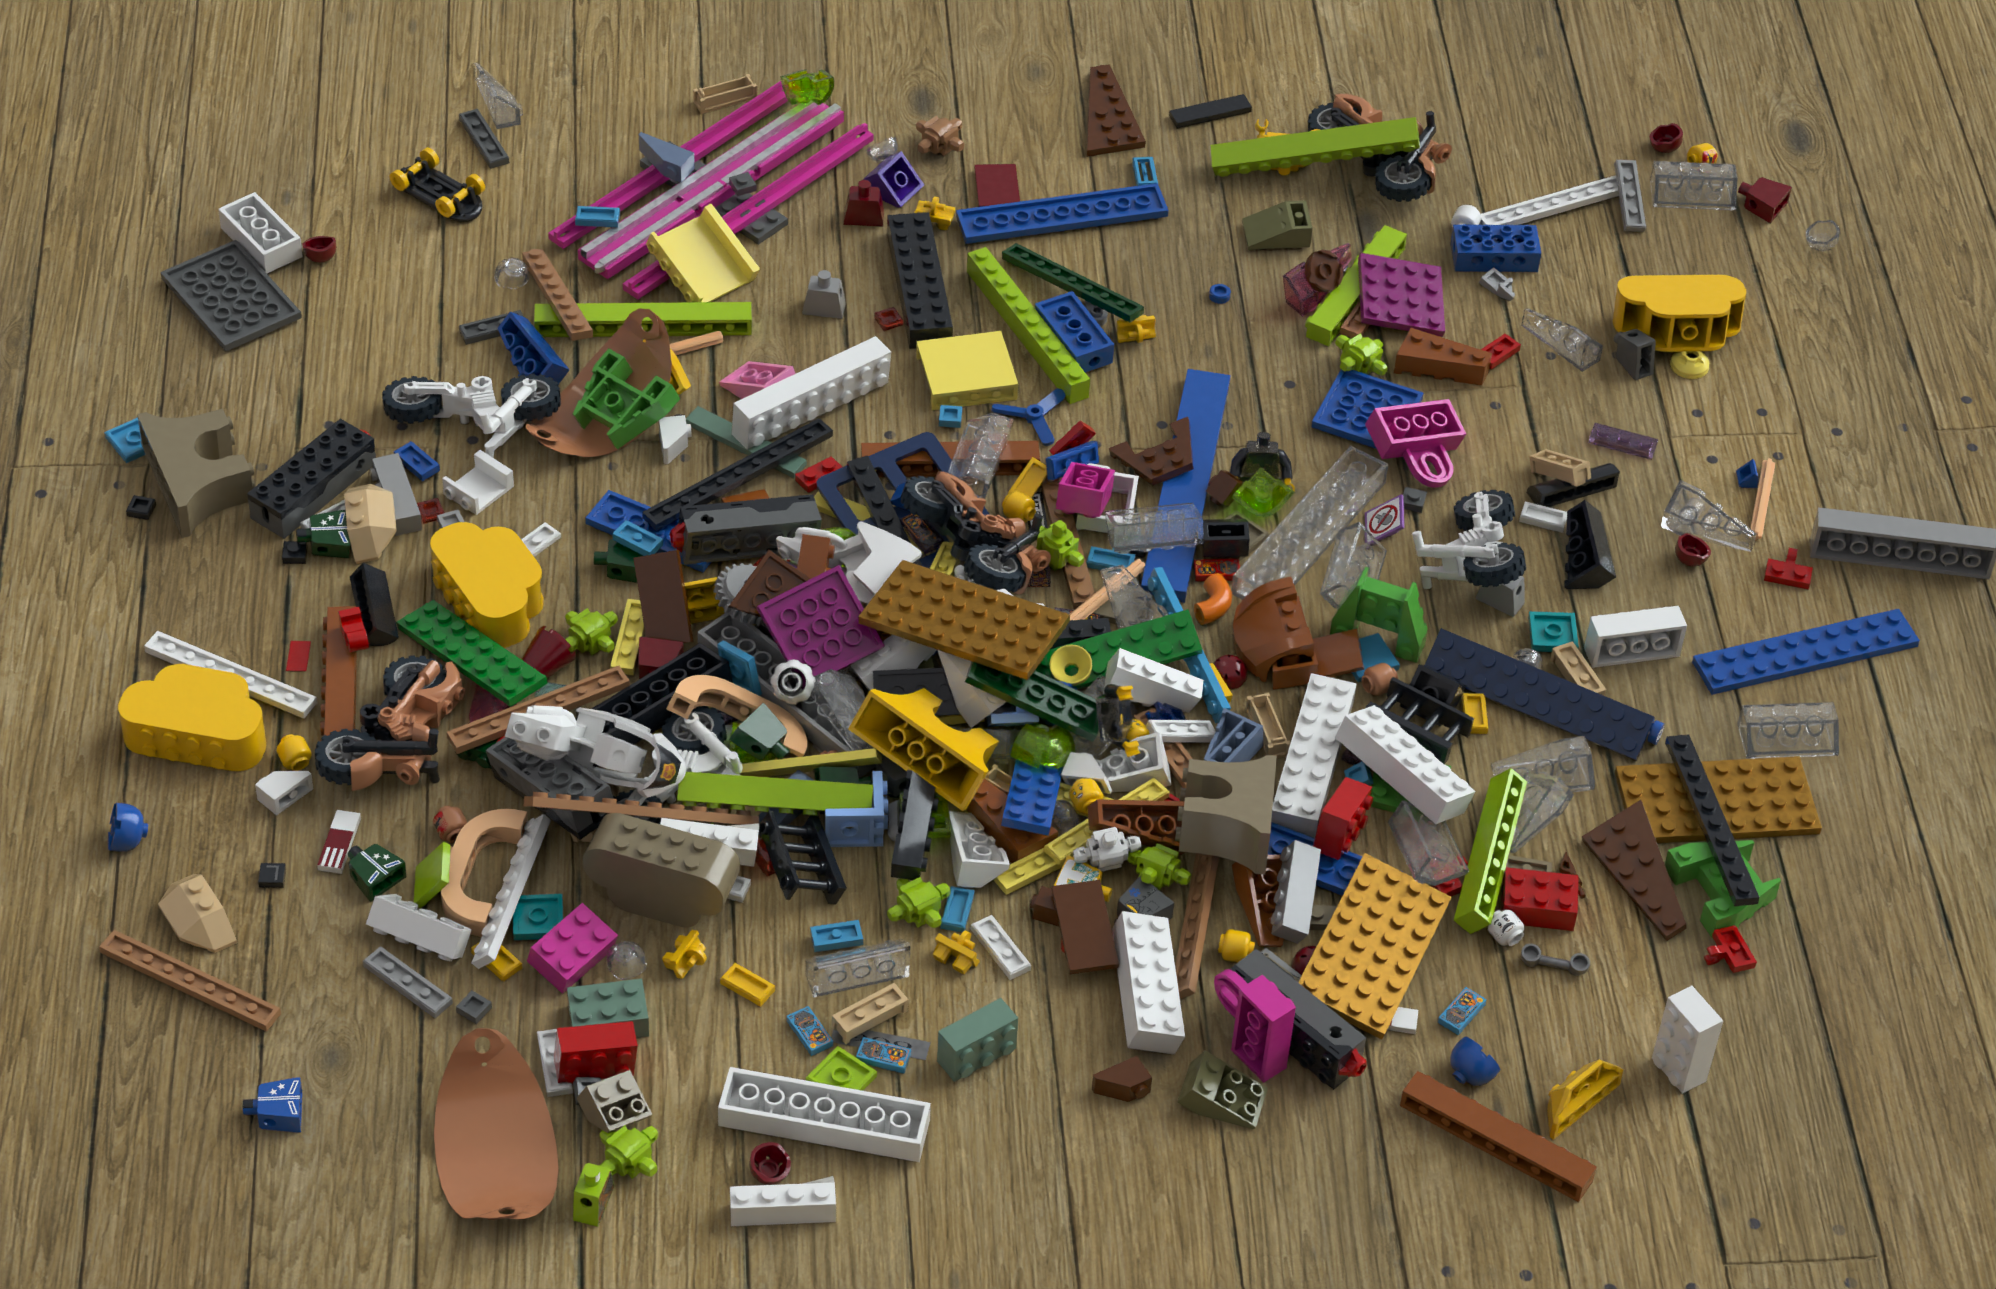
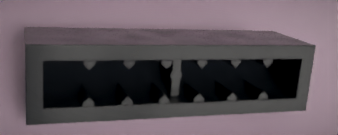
M1607 463L1590 468L1591 479H1586L1585 483L1576 487L1572 483L1552 479L1529 486L1526 493L1534 504L1551 507L1616 488L1620 471L1612 463Z
M362 563L350 576L355 606L360 608L369 646H385L399 638L386 573L366 563Z

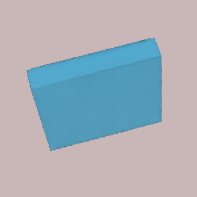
M138 418L104 432L105 438L126 463L145 455L141 445Z
M1379 633L1360 638L1364 670L1352 672L1357 682L1362 681L1364 671L1368 667L1379 663H1387L1396 671L1399 670V662Z
M724 640L718 643L719 656L729 661L733 683L760 696L762 691L754 657Z

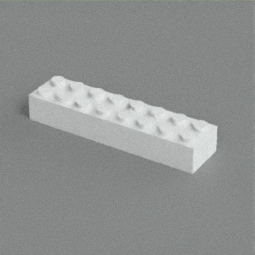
M875 336L735 402L733 407L732 435L746 449L759 446L764 440L778 437L780 434L794 429L809 420H813L817 416L830 412L838 406L849 403L861 395L884 386L888 383L891 351Z
M1311 673L1274 798L1271 822L1315 838L1321 812L1326 803L1342 743L1335 736L1345 715L1351 714L1357 683Z
M730 1067L718 1106V1126L920 1162L930 1122L931 1103Z

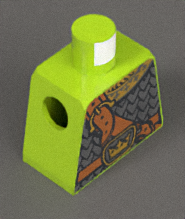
M591 1163L585 1164L574 1190L573 1221L596 1227L599 1226L614 1189L611 1169ZM587 1199L592 1202L591 1206H588Z

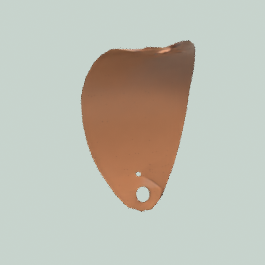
M641 308L630 313L618 331L560 393L561 406L558 407V411L556 413L553 412L550 417H543L542 420L534 419L530 424H526L528 432L544 446L564 454L597 457L618 450L607 436L610 430L609 427L592 419L586 428L582 429L575 419L573 412L578 401H581L586 391L584 387L587 381L591 380L594 365L608 348L625 357L633 370L625 382L636 389L643 391L655 376L670 382L672 362L669 336L664 322L650 309ZM645 317H649L653 322L652 329L648 332L644 331L641 326V322ZM540 431L546 435H549L550 437H541L537 434V432ZM643 431L642 433H640L639 435H637L635 438H633L632 440H630L629 442H627L625 445H623V446L620 447L619 449H621V448L627 446L628 444H630L631 442H633L635 439H637L639 436H641L645 431Z
M476 1028L464 1035L454 1048L438 1091L434 1142L436 1165L441 1187L448 1203L462 1218L480 1217L488 1220L502 1218L526 1219L537 1215L550 1204L557 1187L558 1154L551 1117L533 1072L509 1039L497 1030ZM479 1037H486L490 1041V1049L486 1053H479L475 1049V1041ZM484 1062L487 1063L486 1066H482L481 1064ZM506 1210L514 1211V1213L507 1215L501 1214L500 1212H504Z

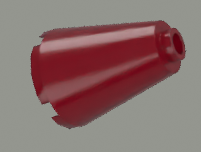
M542 626L536 632L521 660L545 675L546 678H549L573 662L576 658L575 651L572 654L568 649L571 645L558 632L550 629L548 632L545 630L546 626Z

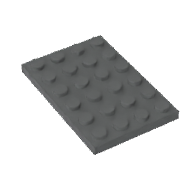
M237 240L160 272L161 279L225 352L302 318L301 311Z

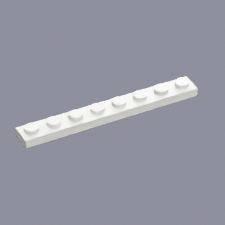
M1616 175L1482 213L1480 225H1520L1617 197L1619 193Z
M157 631L144 645L146 653L172 664H188L236 673L246 680L249 696L303 719L317 704V698L311 694Z
M545 814L536 819H530L524 826L525 832L523 837L517 844L518 849L510 861V869L503 878L504 883L501 890L496 895L497 901L495 906L489 913V921L482 930L480 943L474 950L475 955L472 964L478 969L496 959L551 821Z

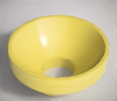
M1702 351L1674 352L1670 360V366L1677 375L1683 378L1698 379L1708 373L1709 359ZM1686 354L1696 355L1697 358H1689Z
M1065 645L1052 654L1050 671L1056 681H1063L1073 684L1072 686H1077L1085 682L1090 676L1092 659L1084 648L1078 645ZM1074 665L1078 668V673L1074 676H1069L1065 673V668Z

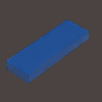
M1090 441L1047 457L1048 480H1056L1063 477L1071 462L1086 465L1089 463L1098 464L1097 442Z

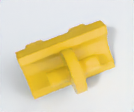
M934 196L932 202L919 200L914 213L929 212L931 222L937 223V227L941 230H948L955 214V207L940 204L939 197Z
M1142 315L1130 323L1123 319H1118V343L1135 340L1137 343H1142L1143 339L1155 338V317Z
M691 930L687 936L679 935L675 940V953L666 952L662 958L665 967L673 970L677 978L683 979L691 967L695 964L703 965L707 960L704 953L706 948L699 940L698 930Z
M965 930L961 935L954 932L951 939L938 933L935 938L937 946L933 952L935 960L945 964L950 955L957 957L952 967L963 975L971 966L977 967L980 962L976 958L977 953L972 951L976 944L970 941V932Z

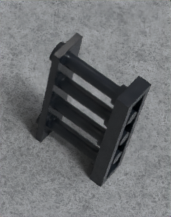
M1394 677L1390 680L1386 695L1388 698L1384 703L1379 706L1370 701L1366 706L1368 708L1375 705L1380 708L1386 716L1398 723L1400 728L1414 737L1426 750L1431 751L1443 764L1449 759L1453 738L1458 733L1468 738L1474 722L1473 717ZM1396 702L1409 707L1401 717L1389 711ZM1417 712L1429 718L1422 727L1410 722ZM1437 723L1449 728L1442 738L1430 732Z
M768 811L759 824V832L763 838L785 899L790 900L798 888L821 890L828 904H837L847 887L819 816L810 815L806 823L801 827L778 824L773 811ZM782 834L801 836L805 844L784 842ZM789 852L808 854L812 862L791 860ZM796 871L815 872L818 880L799 879Z

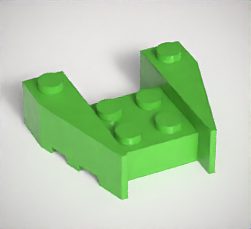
M608 348L594 365L591 380L587 381L584 387L586 391L582 400L578 401L573 415L582 429H585L592 419L609 427L610 430L607 436L614 447L619 449L665 417L680 400V397L672 384L658 376H655L643 391L626 383L625 380L633 370L625 357Z
M1365 567L1346 596L1341 600L1332 618L1330 635L1358 629L1360 622L1398 633L1395 656L1417 663L1425 646L1428 631L1427 624L1424 623L1422 617L1424 614L1423 608L1420 607L1418 601L1419 592L1417 584L1412 582L1408 590L1367 577L1369 568Z
M1753 840L1735 842L1759 895V902L1755 905L1734 906L1707 842L1687 843L1668 850L1665 867L1674 884L1678 885L1697 879L1711 899L1704 903L1700 922L1711 938L1714 930L1734 925L1738 928L1739 924L1745 919H1750L1754 912L1776 899L1781 879L1776 878L1762 883L1748 863L1754 846Z

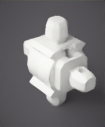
M1116 827L1094 831L1091 838L1087 839L1086 848L1083 846L1073 851L1074 861L1076 863H1084L1089 860L1091 866L1101 871L1120 868L1123 861L1128 858V851L1131 853L1141 848V841L1137 836H1130L1125 839L1123 832H1118Z

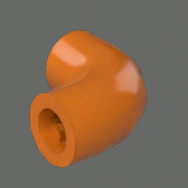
M1213 574L1205 580L1203 587L1208 593L1209 599L1194 604L1195 617L1200 625H1205L1221 618L1231 607L1232 591L1228 582L1221 574Z

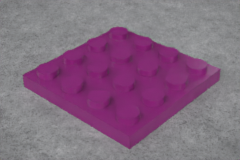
M1360 253L1358 257L1361 323L1405 331L1414 328L1443 337L1445 333L1441 267Z
M840 565L757 606L759 614L786 662L795 659L802 664H807L812 670L816 683L885 647L876 629L859 624L858 616L864 608ZM790 668L792 673H797L801 676L803 681L801 689H805V675L799 669Z

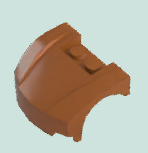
M1291 576L1270 581L1257 587L1246 595L1236 607L1233 620L1235 654L1245 663L1247 671L1249 670L1255 676L1260 677L1262 682H1266L1268 671L1276 660L1290 654L1314 656V642L1309 627L1305 625Z

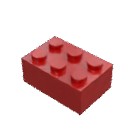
M1345 777L1321 812L1313 847L1321 849V854L1339 860L1344 852H1349L1352 842L1357 840L1360 830H1364L1368 821V816L1365 815L1366 810L1370 809L1373 802V797L1370 796L1372 786Z
M1506 867L1502 882L1501 911H1513L1523 922L1524 926L1574 931L1578 914L1579 875Z
M633 1021L557 1028L553 1059L558 1083H573L576 1077L607 1079L628 1070L634 1076L638 1045Z

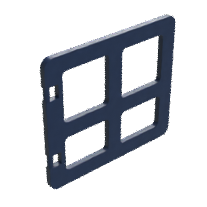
M930 432L921 433L868 456L875 471L880 470L894 490L897 489L898 485L907 481V478L896 462L920 451H925L939 471L952 474L968 484L938 439ZM847 466L818 478L817 489L851 538L858 535L857 523L860 520L857 519L837 487L853 481ZM897 506L893 507L900 522L909 517L916 518L908 510ZM985 506L982 511L984 516L989 514ZM871 517L862 521L875 526ZM926 520L936 533L938 539L936 543H932L936 552L919 559L923 567L930 569L942 542L950 541L947 536H942ZM922 522L921 525H919L920 528H921V530H922V525L926 528V525H925L923 522Z

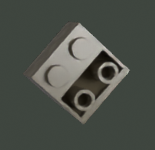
M630 1070L586 1086L577 1097L587 1120L607 1133L653 1115Z

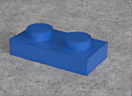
M412 441L394 451V454L399 453L403 466L421 481L440 471L439 464Z

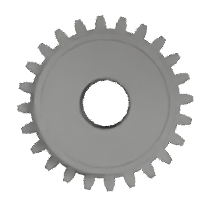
M740 563L739 566L732 564L731 568L725 567L724 571H721L717 577L713 592L717 593L715 599L720 600L719 607H723L725 613H728L731 618H735L741 623L757 624V626H760L761 623H764L761 617L728 608L757 566Z

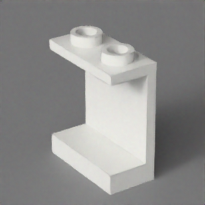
M482 450L474 454L475 467L459 480L454 482L446 476L442 478L444 495L475 515L479 514L514 487L513 470Z

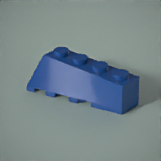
M509 312L499 325L498 331L506 349L512 355L511 361L518 369V377L520 375L529 376V374H535L539 376L542 374L546 378H553V381H556L559 385L570 369L527 318Z

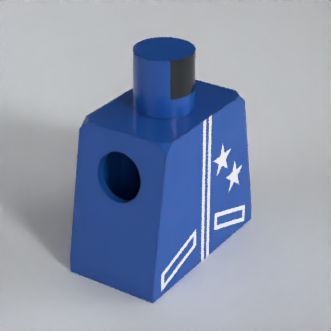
M296 1077L260 1084L258 1086V1099L243 1100V1115H257L259 1128L301 1132L303 1094L301 1078Z

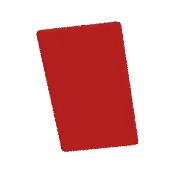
M290 641L286 671H307L311 641Z

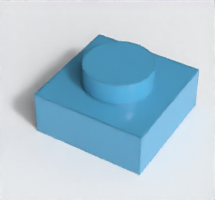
M940 405L939 427L961 428L962 406Z
M1363 761L1344 770L1345 777L1367 785L1373 784L1370 768Z

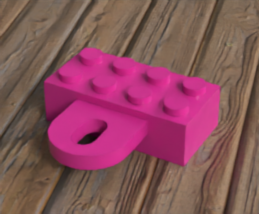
M1449 399L1375 408L1365 423L1381 459L1404 457L1415 479L1428 487L1438 488L1448 483L1454 469L1446 451L1456 450L1466 436V432ZM1426 461L1433 464L1438 475L1431 473Z
M1226 969L1216 975L1214 987L1217 996L1225 1009L1235 1018L1231 1051L1264 1083L1287 1068L1296 1007L1292 1000L1286 998L1278 990L1277 986L1264 975L1259 976L1250 983H1247L1241 976L1230 969Z

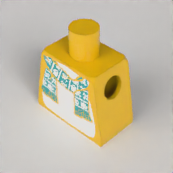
M1067 856L1054 886L1093 880L1101 881L1102 872L1086 863H1076L1074 857ZM1101 885L1105 902H1109L1112 888Z

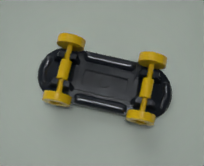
M426 147L420 152V157L415 158L414 165L406 168L403 167L401 171L395 170L390 174V181L397 190L408 193L439 211L444 217L467 222L476 219L481 214L483 208L479 195L485 191L483 180L478 175L471 174L466 178V184H461L444 173L433 169L439 164V157L431 148Z

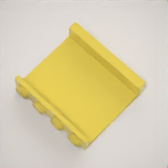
M712 204L705 206L699 217L660 236L652 232L646 242L649 252L656 257L661 268L668 273L674 286L678 287L684 295L686 302H712L755 280L760 270Z
M1001 331L917 341L916 358L917 360L921 359L931 391L930 405L932 410H940V405L964 407L1017 400L1018 381Z

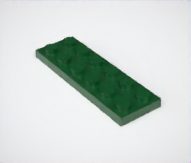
M971 661L965 679L966 683L1087 740L1094 742L1097 737L1106 704L1037 671H1034L1030 678L1026 680Z

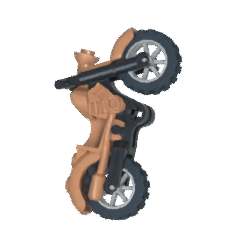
M1335 94L1334 104L1333 102L1327 103V105L1322 104L1317 109L1314 108L1312 114H1309L1308 132L1314 129L1324 130L1382 122V111L1375 110L1361 97L1351 94ZM1433 111L1426 112L1427 126L1424 131L1421 123L1417 121L1420 149H1415L1411 152L1397 151L1389 155L1383 153L1375 154L1372 157L1360 156L1363 159V173L1367 176H1375L1376 190L1380 191L1381 196H1386L1389 200L1395 199L1397 202L1402 200L1409 202L1411 199L1417 200L1421 195L1424 196L1434 192L1436 174L1431 160L1433 159L1437 164L1445 162L1449 158L1452 148L1447 143L1439 144L1431 140L1436 133Z
M938 471L935 480L932 477L918 476L916 478L914 476L906 481L900 497L906 510L909 509L911 514L918 515L920 519H926L942 536L948 535L954 541L950 551L951 555L958 560L965 561L964 571L968 573L967 576L973 579L976 584H981L993 590L1006 589L1008 592L1012 591L1016 594H1023L1031 578L1032 571H1042L1050 563L1051 555L1048 551L1038 550L1031 545V543L1037 540L1043 520L1042 515L1035 514L1031 529L1026 531L1025 523L1020 518H1003L1000 515L993 516L989 514L984 516L982 511L986 500L977 498L967 483L952 474Z
M411 655L409 658L401 657L397 662H391L389 668L386 667L384 671V695L387 697L380 706L377 704H366L360 709L361 732L358 729H353L352 731L341 729L339 732L335 730L330 732L328 736L324 735L321 738V742H317L315 749L316 770L328 782L334 781L338 785L347 783V785H351V791H356L372 785L382 774H397L403 782L409 785L418 783L420 773H429L432 783L440 781L438 762L431 761V755L438 752L437 741L439 731L429 727L438 728L440 726V721L450 714L458 702L463 699L465 688L462 687L459 670L453 662H447L445 670H443L442 664L432 658L430 660L426 659V656L415 657V655Z

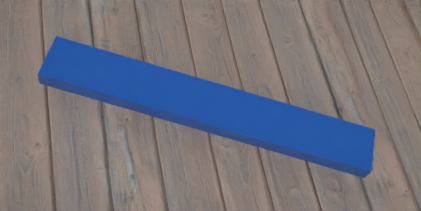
M1193 369L1187 370L1177 420L1187 416L1189 418L1194 469L1163 481L1141 583V590L1148 591V595H1153L1148 588V579L1154 568L1162 567L1178 600L1185 603L1207 498L1206 490L1209 487L1208 483L1212 474L1231 375Z

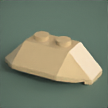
M373 484L349 488L344 493L347 531L355 562L360 564L378 560L382 555V551L387 547L397 531L393 493Z
M192 874L169 886L158 906L180 941L196 947L206 948L212 953L237 944V939L223 906L201 874Z

